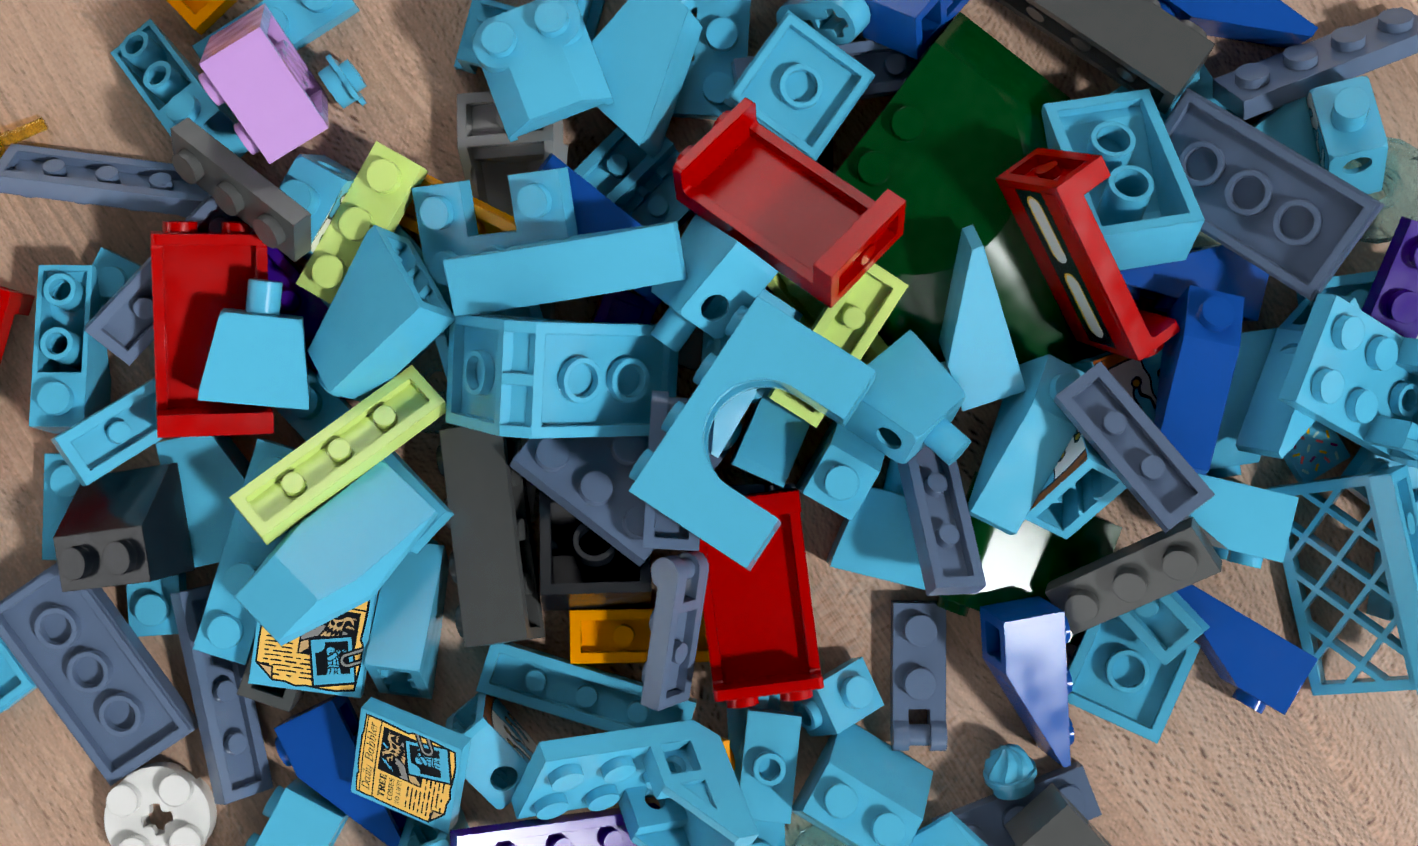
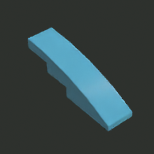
M677 221L573 235L561 240L512 246L504 250L455 256L443 260L454 316L566 301L680 281L687 278Z

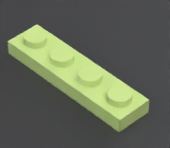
M411 365L238 490L229 499L264 543L269 545L446 413V402L415 367Z

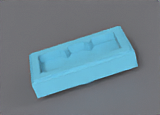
M747 707L739 785L753 820L791 824L802 715L799 712Z

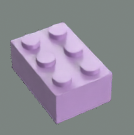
M265 3L209 37L199 62V66L204 72L198 75V79L206 93L217 106L226 102L239 121L233 125L234 130L252 155L260 151L268 163L271 164L329 128L327 94Z

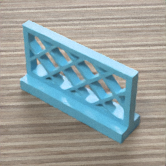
M1407 464L1385 467L1374 472L1267 488V490L1292 496L1302 495L1320 508L1307 529L1293 520L1283 562L1302 650L1318 659L1308 675L1312 695L1416 690L1418 695V511ZM1365 486L1370 510L1363 520L1359 522L1334 504L1344 489ZM1333 491L1328 499L1318 494L1319 492ZM1327 514L1354 531L1340 552L1313 534ZM1372 520L1374 523L1375 532L1368 528ZM1293 534L1300 538L1296 544ZM1360 537H1363L1380 550L1382 564L1373 576L1346 557ZM1306 543L1332 561L1319 581L1300 568L1298 555ZM1339 566L1366 584L1352 604L1325 586ZM1384 573L1386 576L1387 585L1380 581ZM1305 586L1311 589V592L1308 596L1306 594ZM1372 589L1392 603L1394 618L1386 628H1383L1358 610ZM1318 595L1344 613L1331 633L1312 620L1309 607ZM1350 619L1378 638L1364 657L1337 638ZM1396 626L1398 629L1399 638L1392 634ZM1317 638L1323 642L1320 648L1318 647ZM1386 643L1404 656L1408 675L1388 676L1370 661L1380 647ZM1329 647L1356 666L1347 679L1326 680L1321 658ZM1363 671L1371 678H1358V676Z

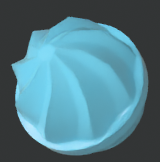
M1000 745L997 749L990 751V757L986 759L984 764L983 777L985 784L992 789L993 794L997 798L1017 800L1029 795L1033 791L1037 767L1035 761L1019 745Z

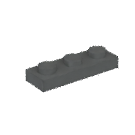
M186 118L170 128L173 147L172 163L183 180L189 184L196 183L214 198L217 205L226 214L239 217L254 229L259 239L266 246L278 248L294 262L311 251L310 212L190 118Z
M1194 517L1178 523L1167 533L1163 530L1048 582L1045 594L1053 605L1065 611L1070 630L1073 635H1076L1220 573L1222 560Z

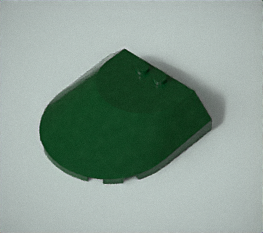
M961 12L957 14L931 46L835 173V175L874 201L887 189L906 200L903 235L875 264L909 286L878 332V335L889 347L911 330L939 362L945 361L939 344V338L962 228L973 224L985 249L1018 364L1047 354L1067 364L1095 356L1102 349L1075 340L995 179L1035 149H1048L1041 113L1043 104L1072 99Z

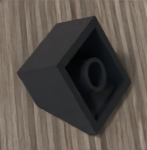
M178 463L111 472L87 486L79 485L53 537L62 592L151 582L195 570Z
M539 490L540 596L543 611L650 608L652 592L650 555L639 567Z

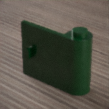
M976 471L966 494L967 505L978 475ZM970 516L987 586L977 594L938 595L939 598L936 605L966 617L969 608L980 611V606L1040 596L1051 603L1045 594L1048 582L1113 553L1123 527L1093 517L1066 540L1027 520L1023 521L1016 534L1009 535ZM1070 630V640L1068 643L1078 646L1083 632L1073 635Z

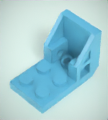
M1318 293L1277 399L1378 456L1404 465L1407 464L1409 467L1418 468V339L1399 335L1338 295Z
M475 313L454 316L455 321L449 325L446 423L496 436L528 439L649 436L652 390L669 391V397H676L679 352L673 351L650 334L657 324L573 322L549 318Z
M695 720L541 741L538 743L511 798L516 819L537 816L540 820L553 819L564 814L566 811L588 808L591 811H601L612 807L618 802L630 840L637 846H751L759 835L720 735ZM655 796L661 808H651L646 803L645 798Z

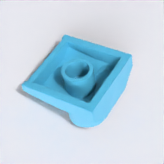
M576 0L532 1L485 20L471 36L474 53L481 64L510 142L519 140V136L604 103L606 105L614 103Z

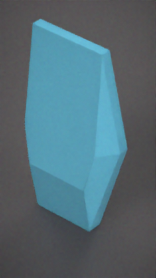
M382 460L290 528L236 594L235 598L282 646L373 599L438 516L437 511Z

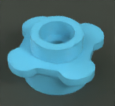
M330 53L325 56L329 65L319 71L318 75L339 105L345 109L357 100L362 106L367 104L360 93L367 85L353 64L348 59L340 64Z

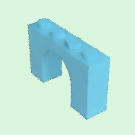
M759 296L756 297L750 308L741 305L734 313L724 332L725 335L730 337L718 356L710 353L703 360L693 378V382L698 387L686 404L678 401L672 407L661 426V430L666 432L655 452L646 449L636 461L629 475V478L635 481L629 492L749 571H751L778 530L781 521L729 487L716 474L709 456L708 441L711 426L717 414L727 402L743 392L758 388H774L796 396L845 427L876 378L875 369Z

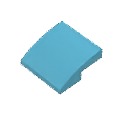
M617 126L574 170L642 226L677 221L679 228L694 213L676 199L672 169L680 153L666 136L661 150L652 158Z

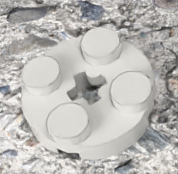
M155 762L133 771L115 786L106 798L104 827L110 845L205 846L207 839L213 833L217 820V808L210 787L201 777L196 779L191 773L182 770L185 768L184 766L174 762ZM153 804H160L162 812L171 811L173 820L165 824V830L158 829L156 824H152L149 819V814L153 812Z

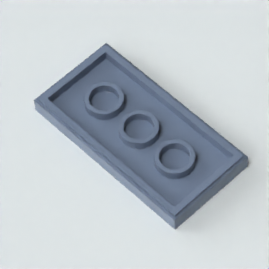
M1189 88L1185 89L1164 122L1205 219L1200 231L1310 301L1315 302L1317 294L1324 290L1385 205Z
M56 562L0 601L1 639L110 786L198 728L197 717L102 588L62 592L58 564Z

